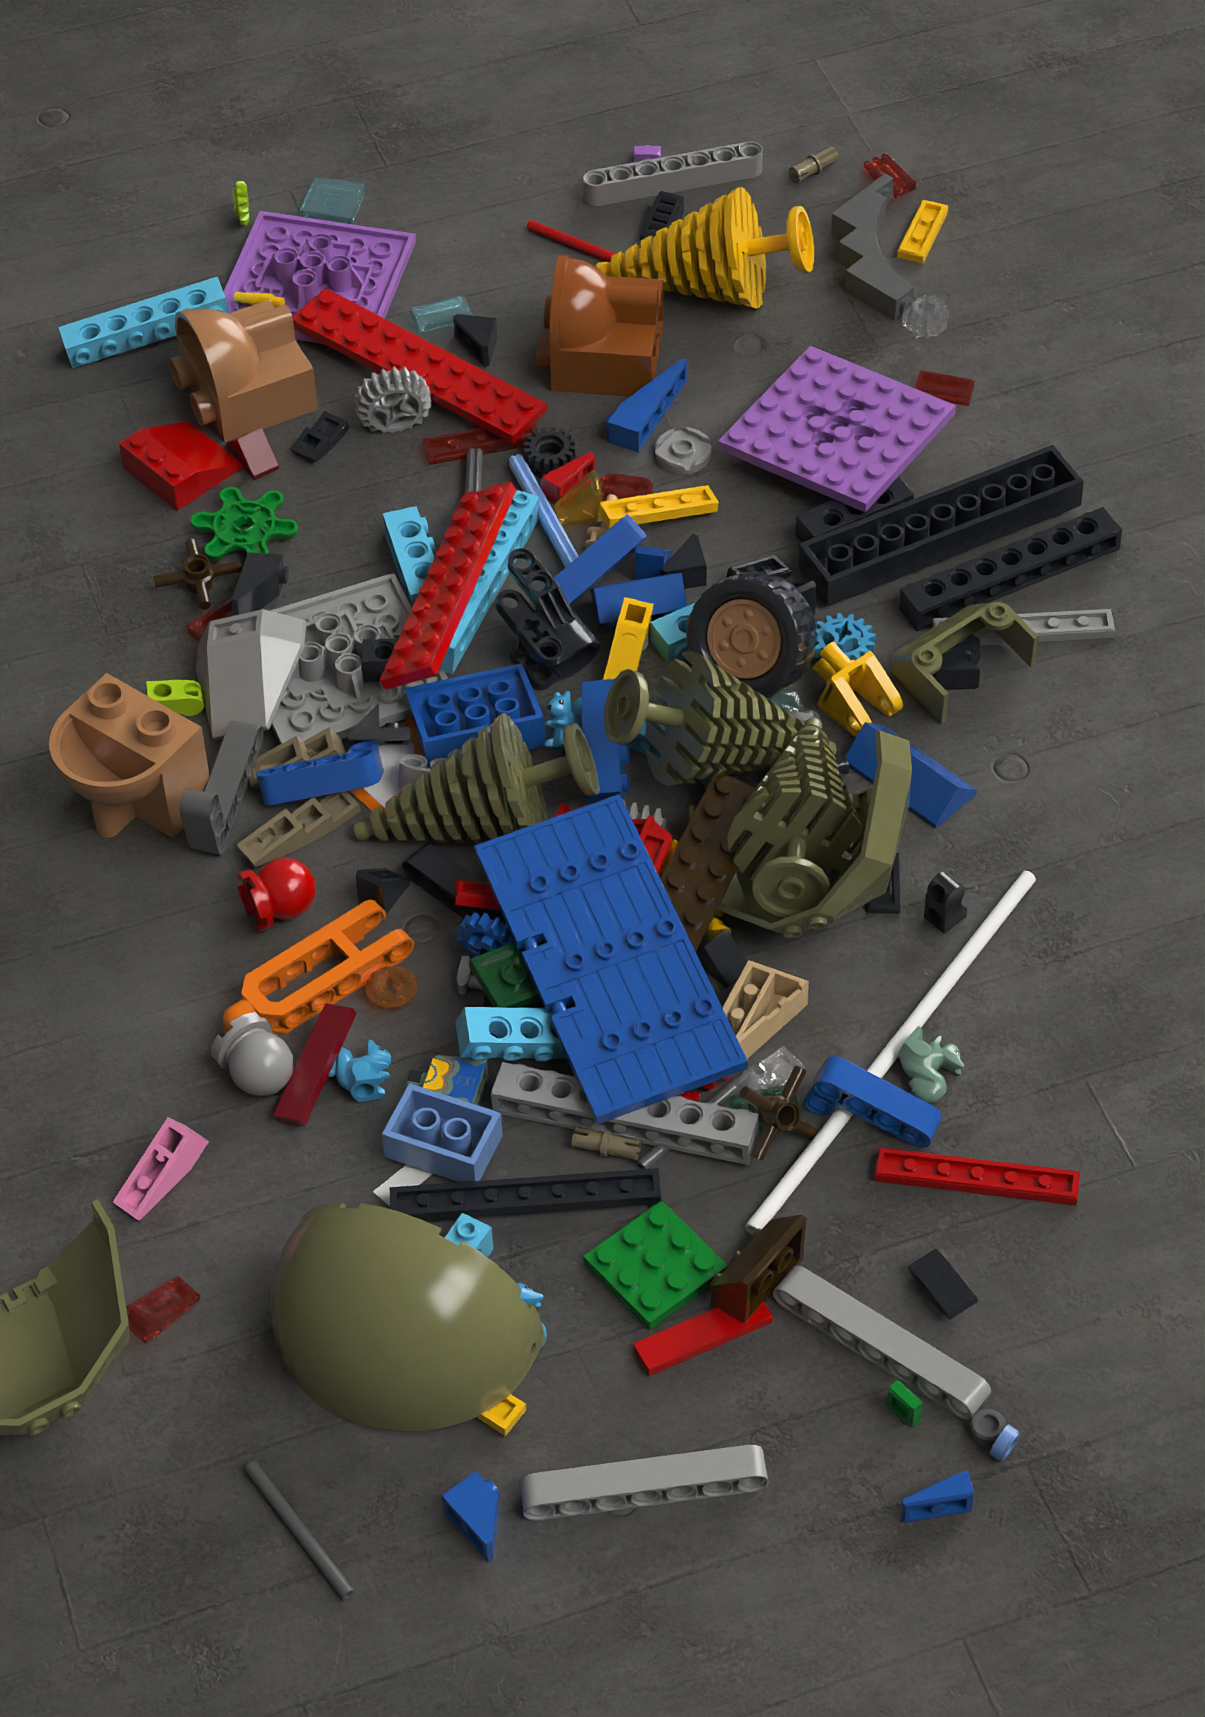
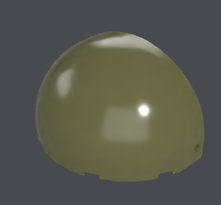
M343 1202L330 1203L315 1207L302 1217L286 1241L275 1269L271 1289V1319L276 1343L285 1367L299 1387L314 1401L340 1417L369 1427L393 1431H426L457 1425L491 1410L505 1400L524 1380L545 1341L542 1322L535 1306L525 1303L519 1296L522 1292L519 1285L488 1257L463 1240L458 1246L440 1236L441 1228L402 1212L380 1206L360 1203L356 1209L345 1208L346 1205Z

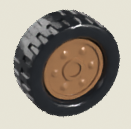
M751 571L740 573L713 584L695 602L689 615L686 629L688 651L704 656L711 663L718 665L724 671L735 676L739 681L744 682L766 698L789 688L802 677V674L807 671L811 659L814 657L817 643L816 623L813 612L805 597L791 583L767 572L757 573Z

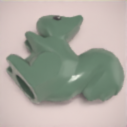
M917 1026L902 1045L897 1057L901 1060L905 1073L912 1079L909 1081V1086L912 1089L911 1093L927 1103H934L942 1099L947 1092L945 1079L937 1070L943 1068L959 1076L961 1075L960 1069L964 1068V1064L960 1060V1052L955 1044H947L941 1048V1036H937L928 1044L922 1040V1028Z

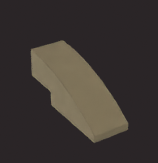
M330 727L305 741H302L298 736L289 739L257 757L249 779L251 787L253 789H260L256 774L261 770L345 753L342 739Z

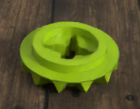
M237 181L236 187H233L236 220H240V225H247L250 221L247 186L244 181Z

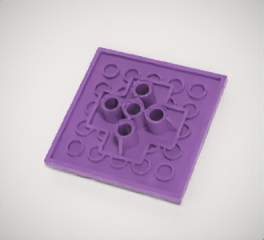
M259 211L223 291L229 312L252 306L235 302L233 299L235 292L270 293L277 297H284L285 304L288 306L293 317L323 289L327 288L385 319L415 246L416 235L414 233ZM294 328L295 340L323 344Z
M810 346L718 440V450L866 512L956 414V405Z

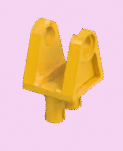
M831 642L821 651L820 655L823 658L812 669L817 672L827 685L816 705L850 734L857 737L865 722L872 723L853 690L887 716H892L903 708L900 694L871 651L856 661H851L835 642Z

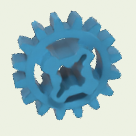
M838 613L837 619H833L829 615L826 616V623L817 622V643L814 658H823L820 653L831 642H835L851 661H856L869 651L874 654L876 635L872 633V626H864L863 618L857 621L853 620V614H850L848 618H843L842 614Z

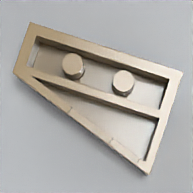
M748 960L723 1006L726 1017L747 1059L808 1005L809 981Z

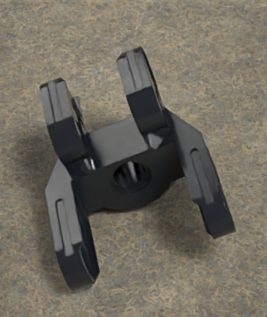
M518 548L513 550L507 562L508 571L536 606V609L532 607L522 593L513 589H506L500 592L497 597L496 610L518 637L512 643L509 652L512 664L522 663L532 688L546 690L555 682L573 676L590 663L600 650V642L571 608L560 586L530 550ZM518 558L525 559L529 563V567L520 569L514 565L513 561ZM533 581H542L546 584L547 589L537 591L532 587L531 583ZM504 598H513L518 606L508 608L503 605L502 600ZM519 649H520L521 651H523V652L528 651V652H529L528 657H527V655L524 654V653H522V654L519 655V654H518ZM538 669L544 670L548 673L549 678L547 680H539L534 676L533 672Z

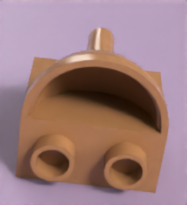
M266 300L229 314L215 309H184L176 313L175 330L179 355L168 360L172 378L180 391L191 387L193 393H190V402L197 421L201 426L213 423L224 443L260 428L265 429L318 410L314 368L295 340L293 318L286 304L274 308L270 300Z
M108 673L104 674L64 711L55 722L50 734L49 749L56 771L76 793L90 800L98 835L104 838L116 836L127 824L137 817L174 839L184 829L179 811L183 791L186 788L205 791L210 778L202 727Z

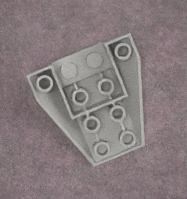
M261 609L209 622L198 643L195 669L199 684L202 687L203 701L212 738L215 741L223 740L230 721L259 725L263 727V731L269 730L304 649L306 621L304 619Z

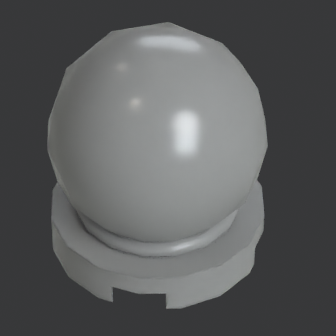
M255 1012L244 1014L231 1021L230 1024L233 1028L223 1038L219 1034L215 1038L211 1047V1056L222 1069L229 1070V1074L237 1087L252 1096H270L286 1086L293 1074V1055L286 1042L276 1034H272V1026L269 1022Z

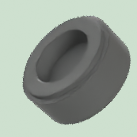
M980 1410L971 1419V1437L980 1445L993 1446L1000 1433L1006 1427V1421L995 1410Z

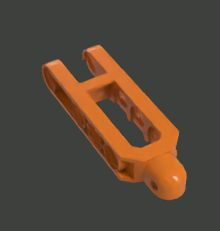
M367 900L246 974L241 992L242 999L229 1006L223 1014L224 1033L226 1034L233 1028L230 1024L231 1021L244 1014L255 1012L269 1022L272 1026V1034L286 1035L321 1013L325 1003L335 1004L404 961L412 953L415 942L404 930L396 929L360 951L354 944L364 939V935L376 928L382 919H386L385 910L376 901ZM342 953L347 958V960L279 1002L269 1001L265 997L278 988L282 990L287 987L286 983L302 973L311 972L313 970L312 967L331 955L335 957Z

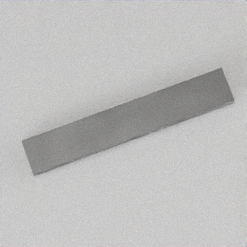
M1111 609L1017 614L1039 636L1038 642L1115 637ZM948 618L933 619L932 627L934 628ZM993 629L978 637L981 639L980 645L1007 644Z

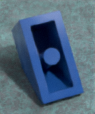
M475 1471L442 1495L443 1511L484 1559L489 1562L494 1558L500 1514L498 1500L500 1493L490 1479L484 1480Z

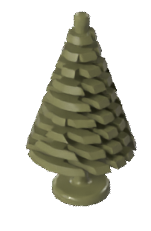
M693 651L681 653L693 665L691 668L685 662L675 658L666 667V670L679 684L677 686L671 679L661 676L655 690L662 697L653 695L651 703L649 702L648 684L641 673L627 669L620 672L614 679L604 706L603 722L605 733L609 741L624 745L635 739L646 721L645 737L661 754L659 757L655 752L645 749L648 766L656 781L666 786L695 782L692 779L693 777L702 780L707 776L712 779L714 774L722 773L729 776L731 774L738 775L751 771L765 770L763 765L771 769L795 734L804 727L803 721L795 718L788 711L781 710L780 706L766 699L765 696L754 691L750 686L739 681L735 676L724 671L718 665L711 663L704 656ZM658 724H663L665 731ZM829 741V747L835 756L836 744L833 741Z
M502 713L494 719L492 727L487 725L478 732V738L475 737L473 739L471 737L461 746L462 751L460 749L457 750V748L448 754L446 762L439 760L432 766L430 774L426 771L418 776L415 785L409 783L403 787L402 794L400 795L401 800L398 799V796L393 795L385 802L386 814L384 810L382 811V807L378 806L370 813V821L356 823L353 829L354 834L359 841L369 839L373 835H376L379 841H391L392 829L397 840L411 841L413 835L417 841L429 842L428 835H431L439 843H448L451 836L456 843H469L470 838L475 843H483L489 841V839L492 840L548 820L547 808L540 783L572 773L577 786L585 796L591 797L599 794V778L591 749L578 724H571L566 726L563 732L566 756L533 766L531 754L526 743L522 740V735L517 725H514V721L509 715L507 716L506 713Z
M809 718L805 721L804 727L795 734L786 749L772 765V768L744 803L741 810L735 815L727 835L728 851L741 835L739 840L740 847L735 853L733 862L742 873L756 856L755 863L757 865L752 870L750 880L753 881V894L756 901L766 911L783 918L817 907L859 857L864 838L862 824L850 799L843 776L837 770L836 758L829 747L828 737L822 730L821 721L817 718ZM833 869L832 874L835 872L837 873L829 882V878L827 877V875Z

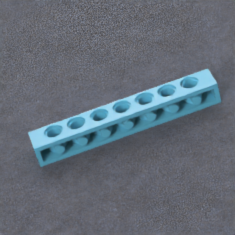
M519 490L516 491L439 670L453 674L509 574L507 562L511 552L518 548H524L538 523L539 496Z

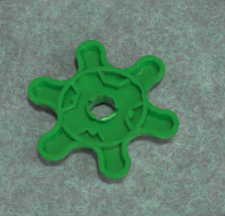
M226 487L219 494L220 500L223 502V507L219 511L214 513L197 512L191 517V524L196 531L215 535L214 539L207 543L204 548L206 556L211 561H220L233 551L245 552L246 554L248 552L269 554L266 544L270 540H289L294 538L298 531L296 521L280 519L274 515L281 508L284 501L283 494L276 490L268 491L260 499L251 501L244 499L238 488ZM242 525H251L249 528L244 529V532L240 529Z

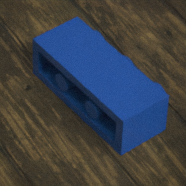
M682 573L590 588L596 623H604L605 628L617 626L624 597L654 604L652 615L662 613V616H666L687 606Z

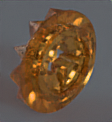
M400 966L382 967L373 972L367 980V998L373 1002L374 1007L382 1006L386 1012L390 1007H397L400 1010L402 1005L406 1003L411 1004L414 995H417V980L412 972ZM387 982H390L391 986L393 985V987L397 989V993L395 995L391 994V992L387 990Z

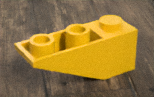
M624 597L603 680L615 679L620 672L627 669L638 670L654 604Z

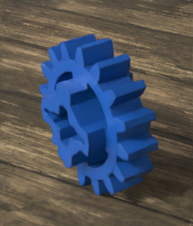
M476 912L471 917L466 915L456 931L458 935L456 942L463 944L461 950L469 952L471 954L470 959L514 942L507 924L504 925V922L498 917L494 918V920L490 919L487 913H484L482 917Z

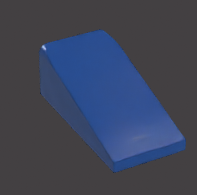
M965 1471L902 1499L901 1521L906 1523L971 1512L974 1490L969 1472Z

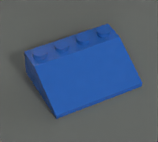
M522 663L404 688L420 752L427 759V768H430L432 760L447 758L448 754L456 748L462 751L461 746L471 737L473 739L475 737L478 738V732L487 725L492 727L494 719L502 713H506L507 716L509 715L514 721V725H517L528 750L542 747L546 741L544 716Z

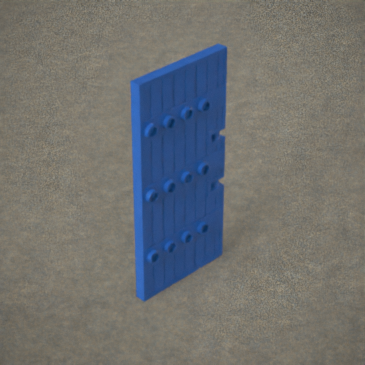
M620 794L474 846L476 858L518 950L522 948L526 950L522 952L523 962L546 1013L554 1011V1015H551V1024L597 1125L748 1069V1060ZM541 941L545 942V944L538 946L537 944ZM573 1004V1008H566L567 1005Z

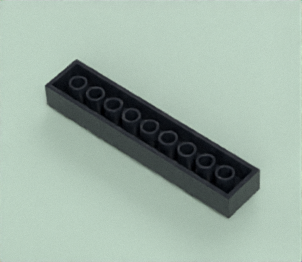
M1051 445L799 544V570L808 581L815 582L816 592L824 603L829 606L1079 507L1082 502L1084 480L1057 448Z

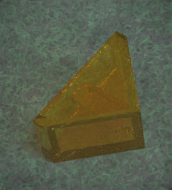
M592 470L554 504L556 516L562 527L602 522V516L599 512L600 502H602V491L597 472Z

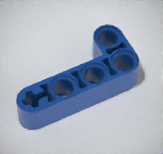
M369 740L352 745L348 753L275 766L259 771L256 776L264 805H275L372 786L381 780L384 769L377 741Z
M830 1056L824 1061L815 1074L803 1101L807 1110L820 1116L829 1115L837 1105L903 1141L920 1148L928 1147L931 1144L942 1118L941 1112L931 1104L837 1056Z

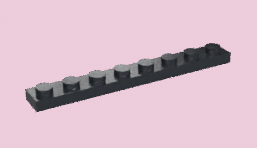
M659 1168L389 1187L390 1209L423 1221L459 1218L462 1213L470 1217L651 1205L661 1201Z

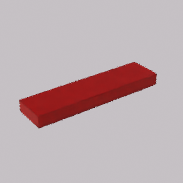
M764 1301L745 1324L719 1308H714L633 1343V1350L648 1376H651L773 1323V1315Z

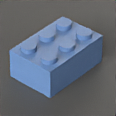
M411 1083L407 1086L382 1133L384 1157L457 1182L480 1181L503 1137L501 1113Z

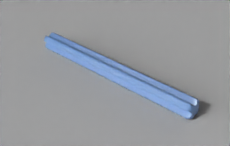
M523 455L510 456L509 466L523 492L540 497L538 519L566 568L578 557V554Z

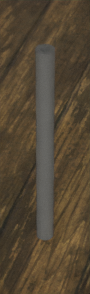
M754 1062L751 1063L748 1069L737 1075L707 1102L723 1106L761 1073L760 1067ZM656 1145L637 1161V1166L641 1169H650L672 1149L664 1145Z
M256 1461L250 1462L245 1467L247 1474L343 1600L350 1599L354 1595L355 1590Z

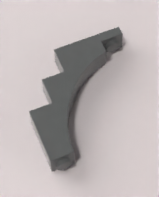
M885 173L832 213L831 234L841 239L839 241L838 262L848 268L845 277V291L896 321L902 315L909 313L913 308L914 286L892 269L882 255L878 245L877 235L886 219V206L893 197V177Z

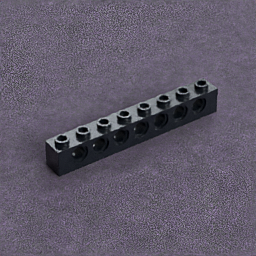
M1104 507L1086 512L1067 522H1062L1057 526L1037 532L1032 536L1012 542L1005 547L987 552L980 557L962 562L955 567L935 573L928 578L900 588L899 609L917 632L931 627L935 618H950L970 605L992 602L1119 550L1122 528Z

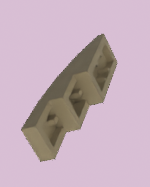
M347 791L329 794L319 802L313 797L292 813L284 809L236 844V846L251 864L257 867L312 843L336 829L362 810Z

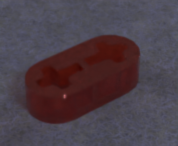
M609 473L602 476L599 480V495L604 500H606L609 494L616 495L618 499L653 494V484L644 477Z

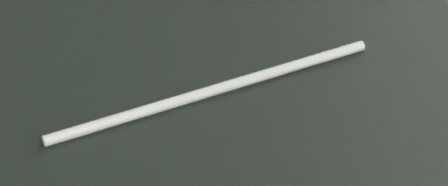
M1023 871L867 1069L868 1072L879 1078L885 1075L898 1058L897 1055L907 1038L917 1026L922 1027L1034 884L1036 878L1031 872ZM838 1106L747 1222L745 1229L748 1233L753 1235L758 1228L763 1229L775 1216L853 1116L852 1113Z

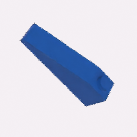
M681 359L623 401L616 411L608 416L605 424V429L608 430V443L638 453L640 452L687 382L686 359Z

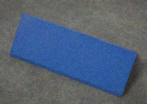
M865 722L848 750L846 757L849 768L874 784L877 767L875 732L880 730L897 737L900 736L884 725ZM910 744L912 778L908 809L936 829L977 794V790Z

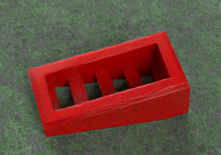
M589 452L544 475L541 478V489L547 500L559 507L595 477V454Z

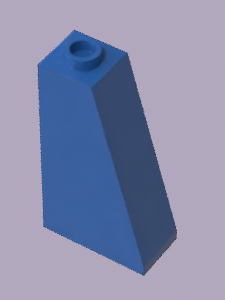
M628 514L621 518L553 578L560 586L571 607L591 591L590 588L596 587L630 559L635 553V548L639 547L647 537L646 533Z

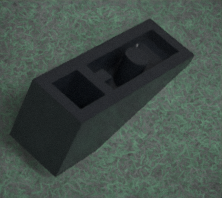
M248 552L232 598L233 616L260 610L280 595L282 585L287 584L289 576L288 566H284L283 554Z

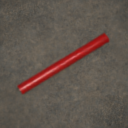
M529 220L527 224V230L604 261L611 262V257L616 254L534 220Z

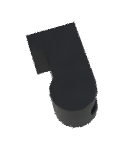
M944 871L938 873L928 885L927 894L925 895L924 918L944 934L967 917V908L961 904L965 894V887ZM938 912L939 915H940V917H941V919H939V918L935 915V913Z

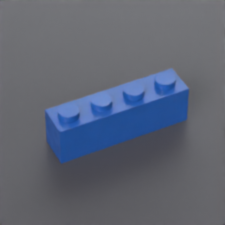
M614 679L582 682V732L591 749L600 786L599 794L591 797L584 795L588 805L618 794L625 800V792H630L629 774H625V764L630 762L628 745H619L609 741L603 722L607 694Z

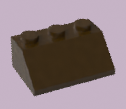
M803 1215L771 1219L763 1229L758 1228L751 1236L747 1247L743 1251L738 1250L734 1254L729 1267L723 1274L719 1272L713 1278L709 1288L711 1291V1307L719 1308L745 1324L762 1302L766 1303L773 1295L774 1289L789 1271L803 1260L807 1218Z

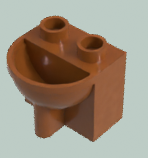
M560 254L555 266L552 295H546L544 305V328L550 329L549 334L539 333L537 342V367L550 368L551 391L632 396L655 379L664 324L663 280L606 276L600 269L586 261L572 258L571 255Z

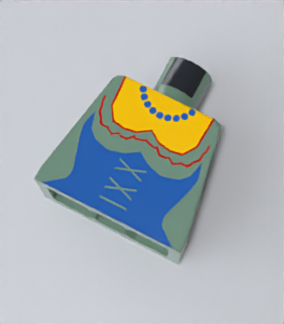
M437 1055L433 1057L428 1073L410 1070L407 1086L411 1083L479 1106L489 1078L487 1059L477 1061L472 1058H461L460 1056Z

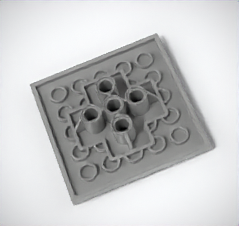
M395 573L270 610L306 621L304 649L271 724L279 744L295 736L305 741L329 727L341 739L346 738L377 704H379V727L384 726L386 723L410 718L411 715L404 688L448 679L446 673L439 670L437 676L385 690L381 682H364L362 666L363 639L399 638L412 608Z

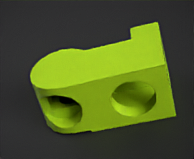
M194 680L146 681V696L178 714L194 716L199 714L204 708L202 687Z

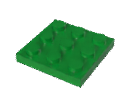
M662 1200L583 1256L584 1264L649 1330L709 1288L716 1274L719 1272L723 1274L728 1268V1265Z

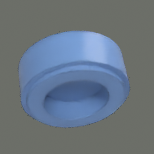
M1007 1425L996 1439L989 1454L1000 1462L1004 1461L1016 1445L1020 1432Z

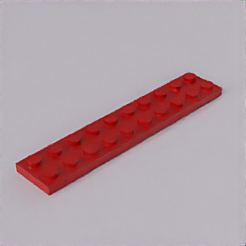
M327 288L323 289L292 317L296 330L378 373H382L383 368L386 371H391L394 366L398 371L404 367L409 372L415 370L418 376L423 377L429 387L431 401L512 444L547 412V403Z
M511 481L500 485L493 484L487 489L477 492L470 491L461 497L379 680L385 690L437 676L517 491Z

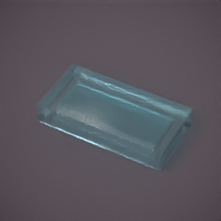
M464 295L411 308V315L419 333L454 325L453 316L456 314L472 315Z

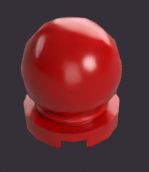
M288 857L274 859L264 865L258 875H255L251 869L236 875L238 881L242 880L243 883L237 886L241 902L247 916L254 914L258 923L254 924V928L259 933L272 928L274 918L284 921L299 917L310 908L316 895L314 876L309 868L297 859Z

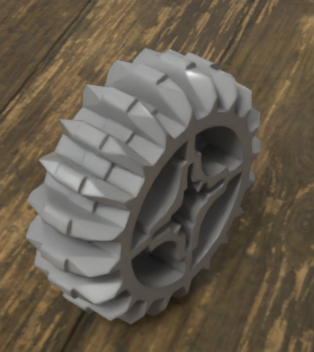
M394 366L391 371H386L383 368L382 373L376 374L372 372L371 379H363V385L357 387V394L354 399L356 414L359 416L363 426H367L371 432L379 430L384 434L385 432L403 431L406 428L412 429L415 423L422 424L423 417L428 416L429 408H431V393L423 377L418 376L415 370L409 372L404 367L398 371Z

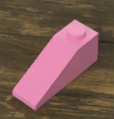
M167 1117L113 1203L140 1221L192 1169L209 1141L186 1125Z

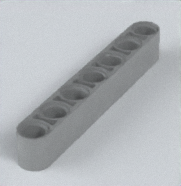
M743 142L591 170L583 176L584 201L590 206H602L657 196L660 191L673 193L754 178L762 173L763 149L757 142Z
M794 1266L773 1291L776 1301L786 1310L962 1419H971L991 1393V1387L981 1376L802 1266Z
M742 1445L532 1473L520 1479L519 1486L524 1517L528 1520L537 1521L750 1493L764 1489L768 1485L769 1480L763 1449L758 1445Z

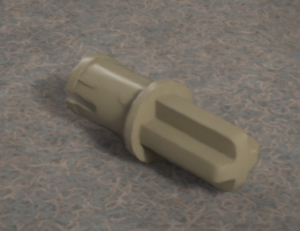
M829 147L816 155L810 154L806 160L789 168L790 177L794 182L799 183L810 175L820 174L822 168L834 163L839 158V154L834 147Z

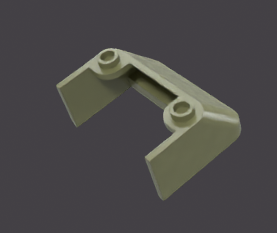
M1005 603L974 604L964 608L895 651L891 657L890 669L892 674L937 721L943 724L946 722L949 693L932 675L939 671L942 666V659L970 634L978 638L993 629L1031 668L1036 663L1039 636Z

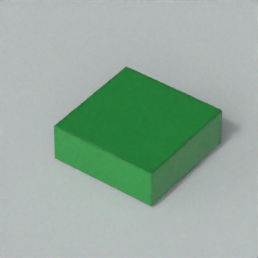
M897 1380L889 1386L887 1406L908 1426L913 1428L921 1421L923 1402Z

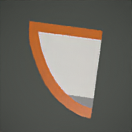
M411 717L401 722L403 727H410L409 745H378L384 769L381 780L372 786L349 790L371 811L379 806L382 807V811L384 810L386 814L385 802L393 795L398 796V799L401 800L400 795L402 792L398 789L399 759L406 754L421 755Z

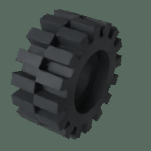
M545 427L541 428V433L535 430L532 432V436L528 435L526 442H524V457L533 475L536 476L539 473V478L541 479L547 473L576 459L575 440L572 439L570 433L565 435V430L563 429L556 432L555 427H551V431H546ZM545 452H557L558 454H555V455H543L542 453H545Z

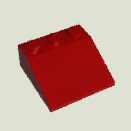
M189 421L142 428L119 443L123 468L177 511L243 468V463Z

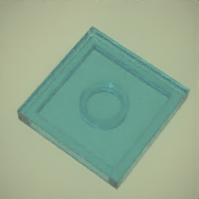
M315 176L300 209V217L353 224L367 192L366 184Z

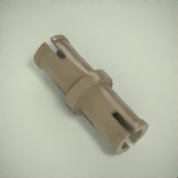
M578 1126L575 1127L574 1132L576 1134L573 1133L571 1143L573 1148L599 1152L602 1157L612 1155L633 1161L638 1160L641 1151V1140L613 1135V1131L608 1130L602 1133Z

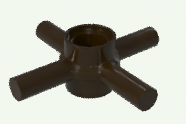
M189 539L185 542L188 557L183 563V571L153 576L155 588L186 583L187 589L197 594L199 607L205 610L211 607L208 591L212 588L213 578L242 572L241 560L211 566L209 559L199 554L197 541Z
M794 1066L780 1095L764 1097L747 1086L741 1089L739 1097L757 1108L759 1121L765 1124L751 1153V1156L755 1159L763 1161L776 1133L779 1131L794 1130L809 1140L816 1136L817 1128L800 1119V1108L796 1103L792 1102L807 1072L805 1069Z

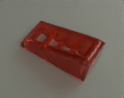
M177 1276L126 1306L129 1330L144 1343H147L200 1300L201 1295ZM175 1292V1293H176L177 1295H179L182 1299H180V1300L176 1299V1298L172 1295V1293ZM165 1301L169 1306L167 1307L162 1302Z

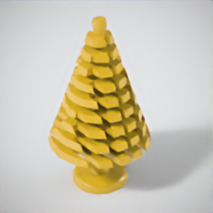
M738 187L728 195L717 198L713 204L709 203L701 207L699 212L693 211L684 217V221L678 219L671 223L669 229L662 228L658 230L653 238L652 236L641 240V248L636 243L625 251V255L620 251L611 257V262H599L596 264V267L606 276L661 279L664 283V291L676 292L677 288L680 294L692 296V293H694L696 297L705 299L711 297L715 301H729V303L735 305L745 304L747 307L757 309L762 305V293L765 290V254L789 250L797 271L810 273L814 265L813 235L804 207L795 206L788 212L786 234L763 237L761 226L758 227L757 211L754 203L751 204V196L745 191V188Z

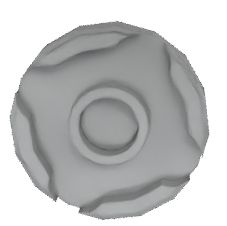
M682 427V430L675 431L674 428L660 435L655 443V458L658 464L666 471L675 474L698 472L706 467L711 460L712 446L710 445V440L700 430Z

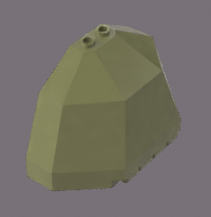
M880 730L875 732L877 767L874 784L854 792L853 795L849 794L863 827L864 838L861 854L817 907L787 918L775 916L763 909L754 898L753 881L750 880L751 872L757 865L755 863V856L743 873L738 868L719 906V910L766 929L782 933L786 938L801 937L803 932L810 929H823L827 927V923L833 922L886 893L909 807L912 778L909 740ZM695 805L689 807L690 820L697 808ZM833 869L827 875V877L829 878V882L837 873L835 872L832 874Z
M98 1199L92 1202L93 1221L49 1266L39 1271L37 1279L33 1278L12 1289L16 1300L12 1301L7 1292L0 1295V1436L28 1433L31 1436H35L44 1432L50 1426V1423L61 1417L68 1419L78 1414L82 1410L81 1405L87 1400L130 1341L115 1229Z

